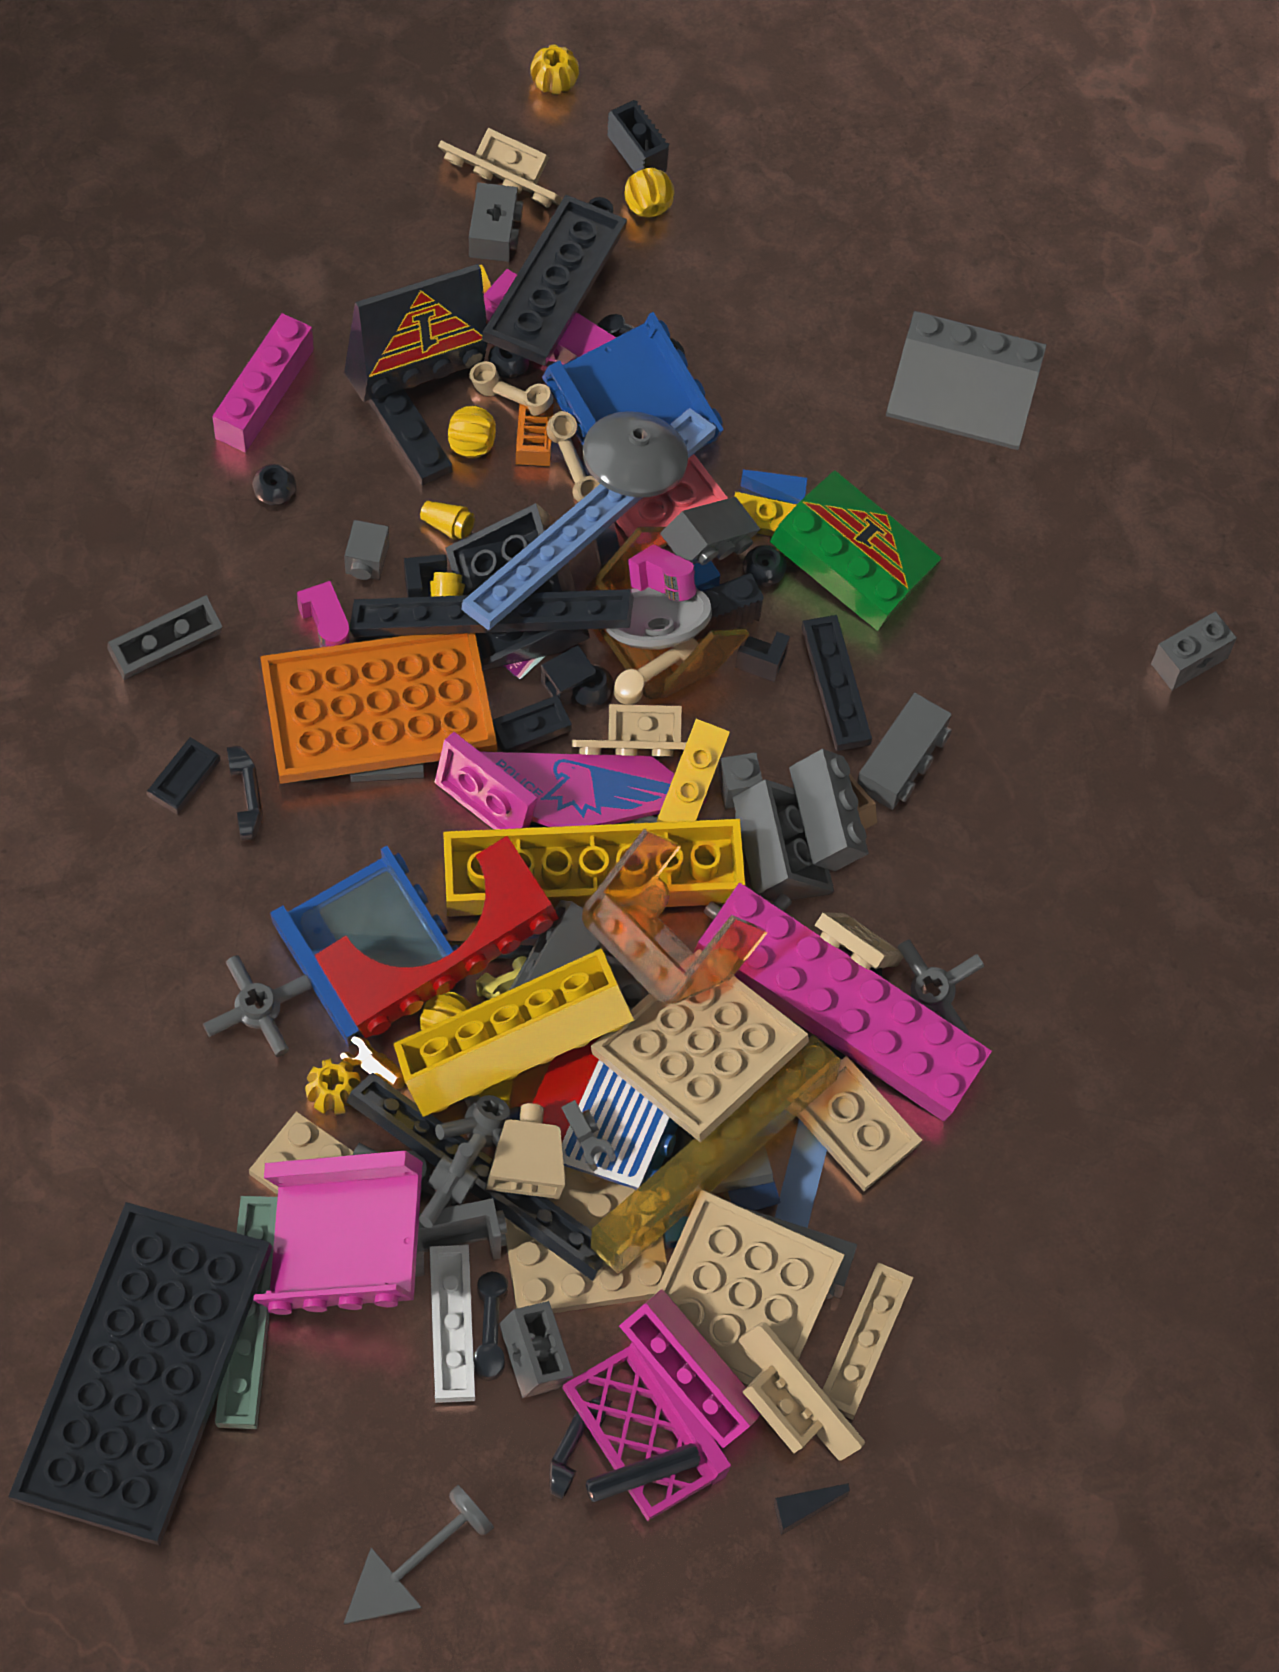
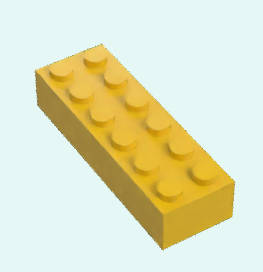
M601 948L393 1044L404 1081L422 1116L425 1117L431 1113L441 1112L451 1104L468 1096H476L486 1088L503 1080H511L521 1072L538 1064H546L573 1048H581L608 1032H616L622 1029L625 1024L634 1021Z

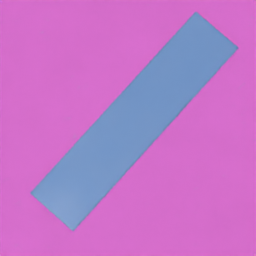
M800 1119L780 1194L781 1203L777 1206L775 1218L808 1228L827 1149Z

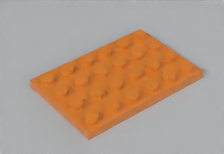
M475 633L406 635L260 656L280 784L440 761L444 740L453 732L462 737L479 752H497V742Z

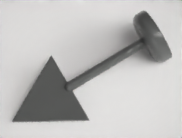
M459 1485L451 1490L449 1499L460 1514L395 1572H392L377 1553L370 1548L345 1617L344 1625L421 1609L422 1607L400 1580L466 1521L480 1535H486L494 1529L492 1523Z

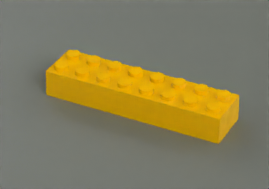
M740 819L443 832L447 917L482 914L485 902V880L480 863L475 855L505 836L509 837L553 907H556L560 900L574 902L585 910L618 909L629 905L646 908L708 905L711 901L721 905L725 904L739 882L745 885Z

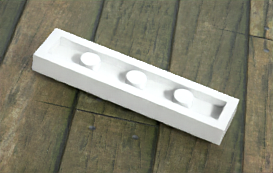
M469 1245L430 1246L435 1403L475 1401Z

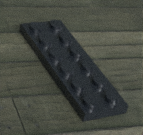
M565 195L483 330L482 340L545 366L625 231L627 219Z

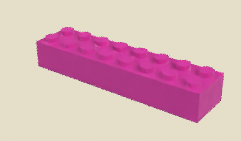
M740 882L705 931L693 952L694 954L700 949L778 1011L943 1122L952 1114L992 1052L872 970H868L856 963L851 956L832 946L818 934Z

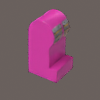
M654 544L628 559L631 587L640 591L650 587L658 592L665 593L667 598L674 601L688 600L696 595L694 565L690 561Z
M331 581L297 592L298 609L302 618L312 616L318 628L320 648L350 643L349 624Z

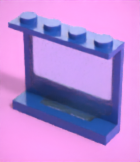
M388 846L381 849V859L287 912L284 905L270 912L273 925L300 969L309 979L313 990L348 1047L354 1044L352 1041L353 1037L364 1036L354 1023L316 960L315 954L347 936L359 951L379 963L394 967H418L441 960L459 948L457 945L453 947L449 945L444 935L448 934V931L438 914L431 916L425 906L429 901L423 889L418 883L412 886L406 876L409 873L407 864L399 853L393 855Z

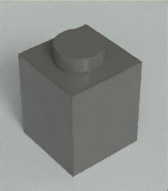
M354 520L344 555L346 574L362 580L370 578L380 580L389 548V526Z
M756 752L720 758L718 781L725 809L735 808L734 796L763 781Z

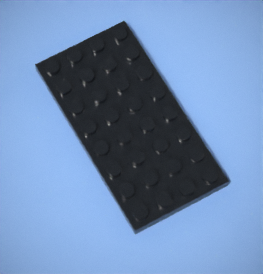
M125 1202L8 1497L14 1502L160 1546L253 1302L254 1294H256L273 1249L271 1243Z

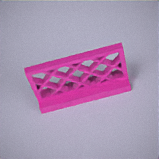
M631 1342L629 1347L563 1384V1390L615 1470L625 1466L621 1460L624 1447L645 1452V1459L650 1458L651 1454L658 1455L670 1451L653 1446L657 1428L673 1431L678 1439L676 1448L690 1443L696 1445L701 1458L699 1465L696 1466L702 1476L693 1483L675 1480L676 1474L670 1475V1478L664 1477L653 1481V1483L668 1486L665 1499L651 1507L643 1494L644 1485L628 1490L647 1521L709 1484L713 1486L726 1478L731 1464L712 1435L633 1342ZM627 1361L635 1373L633 1385L610 1380L613 1367ZM607 1372L606 1379L598 1377ZM638 1381L641 1382L644 1388L637 1387ZM586 1383L603 1386L600 1405L583 1401L576 1389ZM608 1388L631 1393L627 1412L604 1406ZM635 1395L652 1399L656 1405L654 1418L631 1413ZM588 1408L598 1410L596 1420ZM603 1411L606 1412L605 1415L625 1419L621 1438L604 1434L600 1427ZM660 1413L664 1417L665 1421L659 1420ZM629 1421L652 1426L648 1445L626 1440ZM611 1444L619 1446L618 1452L615 1451ZM673 1487L681 1489L678 1492L671 1495Z

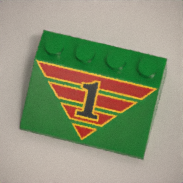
M835 470L791 510L777 526L770 540L772 545L877 631L880 630L942 559Z

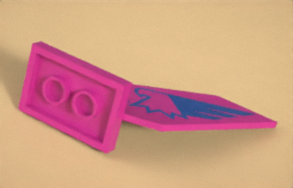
M453 732L444 740L434 783L491 828L516 829L529 828L531 821L547 827L608 825L659 814L674 773L652 756L479 752L462 737Z

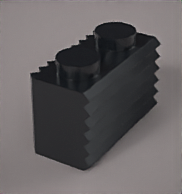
M632 100L611 110L608 113L609 121L607 123L609 125L607 127L609 129L607 130V136L634 173L646 168H656L666 172L670 143H666V139L662 138L659 129H656L655 124H652V120L648 119L645 110H641V105H638V101Z
M751 573L702 591L710 600L712 616L706 627L694 638L698 643H702L703 640L708 641L709 637L721 636L722 632L727 634L728 630L734 631L735 627L740 629L741 625L753 624L754 620L759 622L764 596Z

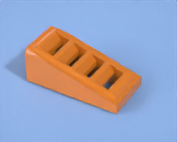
M519 403L516 464L550 466L552 440L547 435L546 427L549 419L553 416L554 404L542 413L546 414V417L526 416V413H530L528 407ZM525 422L546 423V426L525 425ZM525 432L544 433L545 436L525 435ZM524 442L544 443V446L524 445Z

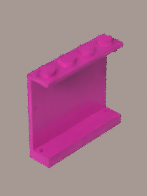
M394 1151L265 1163L264 1179L278 1186L270 1291H266V1294H254L253 1300L267 1307L269 1313L278 1315L291 1314L292 1309L303 1308L309 1312L327 1311V1306L339 1305L343 1309L358 1310L362 1309L363 1304L374 1303L381 1307L398 1306V1301L414 1300L423 1162L407 1151Z

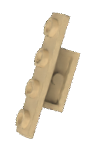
M490 128L487 129L475 156L444 141H440L438 145L445 153V160L459 167H462L465 162L475 167L473 170L475 174L490 181L495 176L504 181L502 185L518 187L517 194H520L523 189L533 194L531 198L533 201L549 208L551 203L559 206L562 201L561 197L556 193L536 185L549 157Z
M609 704L608 740H572V747H580L579 754L601 755V748H616V755L637 756V748L652 749V756L673 757L674 749L684 750L687 743L681 742L682 706Z
M765 1322L759 1323L739 1338L740 1344L763 1370L745 1388L743 1393L793 1453L802 1449L815 1434L840 1461L863 1447L865 1444L864 1439Z

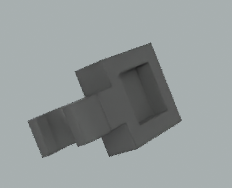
M575 1100L561 1107L584 1151V1158L591 1170L595 1171L598 1169L594 1157L599 1152L607 1153L611 1161L616 1160L611 1144L604 1139L594 1137L593 1133L598 1131L599 1128L589 1109L581 1112Z

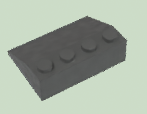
M914 311L886 416L1019 450L1047 344Z

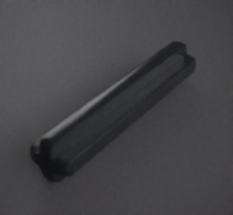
M690 1443L590 1478L585 1484L586 1491L591 1501L596 1502L696 1467L701 1461L700 1454L696 1445Z

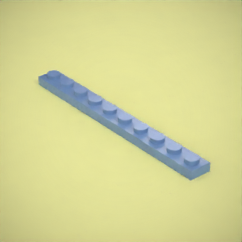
M691 408L670 424L683 438L687 447L688 458L713 438L716 431V426ZM599 484L465 598L461 610L487 630H490L642 498L621 495Z

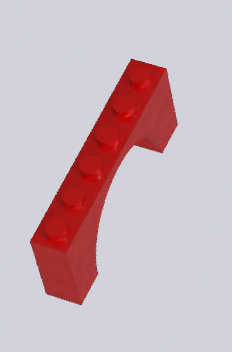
M508 836L475 855L480 863L485 880L483 911L471 935L458 949L448 956L423 966L394 967L367 957L351 943L347 936L314 955L354 1023L366 1039L372 1035L382 1034L391 1026L392 1022L404 1015H411L417 1012L429 999L449 992L461 979L469 974L474 975L483 971L490 961L501 954L506 955L515 951L522 941L534 934H541L547 931L553 922L559 919L553 905Z

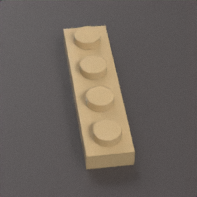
M877 1262L823 1387V1392L845 1417L852 1420L855 1417L914 1278Z

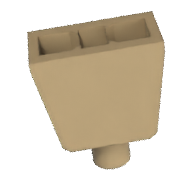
M534 1103L523 1104L521 1106L520 1121L512 1119L505 1121L487 1180L486 1190L555 1199L560 1198L565 1186L561 1130L557 1125L543 1124V1106Z

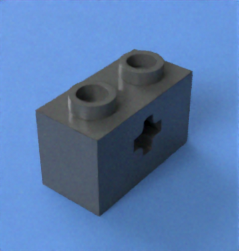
M477 182L469 233V257L509 262L511 249H517L519 229L514 228L515 221L521 222L523 201H517L518 187Z
M1215 611L1159 643L1151 665L1169 688L1174 690L1228 659L1237 637Z
M549 1301L513 1309L499 1323L522 1398L558 1390L574 1376Z

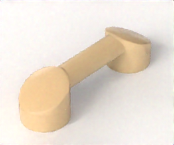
M480 362L470 371V379L478 392L485 396L498 394L527 406L531 415L535 416L544 413L553 403L554 398L548 386L535 384L524 391L501 380L495 365L491 362Z
M561 411L549 419L546 427L547 435L550 440L559 444L575 482L572 491L573 496L579 502L600 483L593 476L586 475L571 440V437L577 430L576 419L572 414Z
M692 638L684 643L673 646V648L638 670L628 669L620 673L614 685L615 698L625 705L635 704L642 697L644 683L675 663L684 668L696 665L701 654L699 643Z

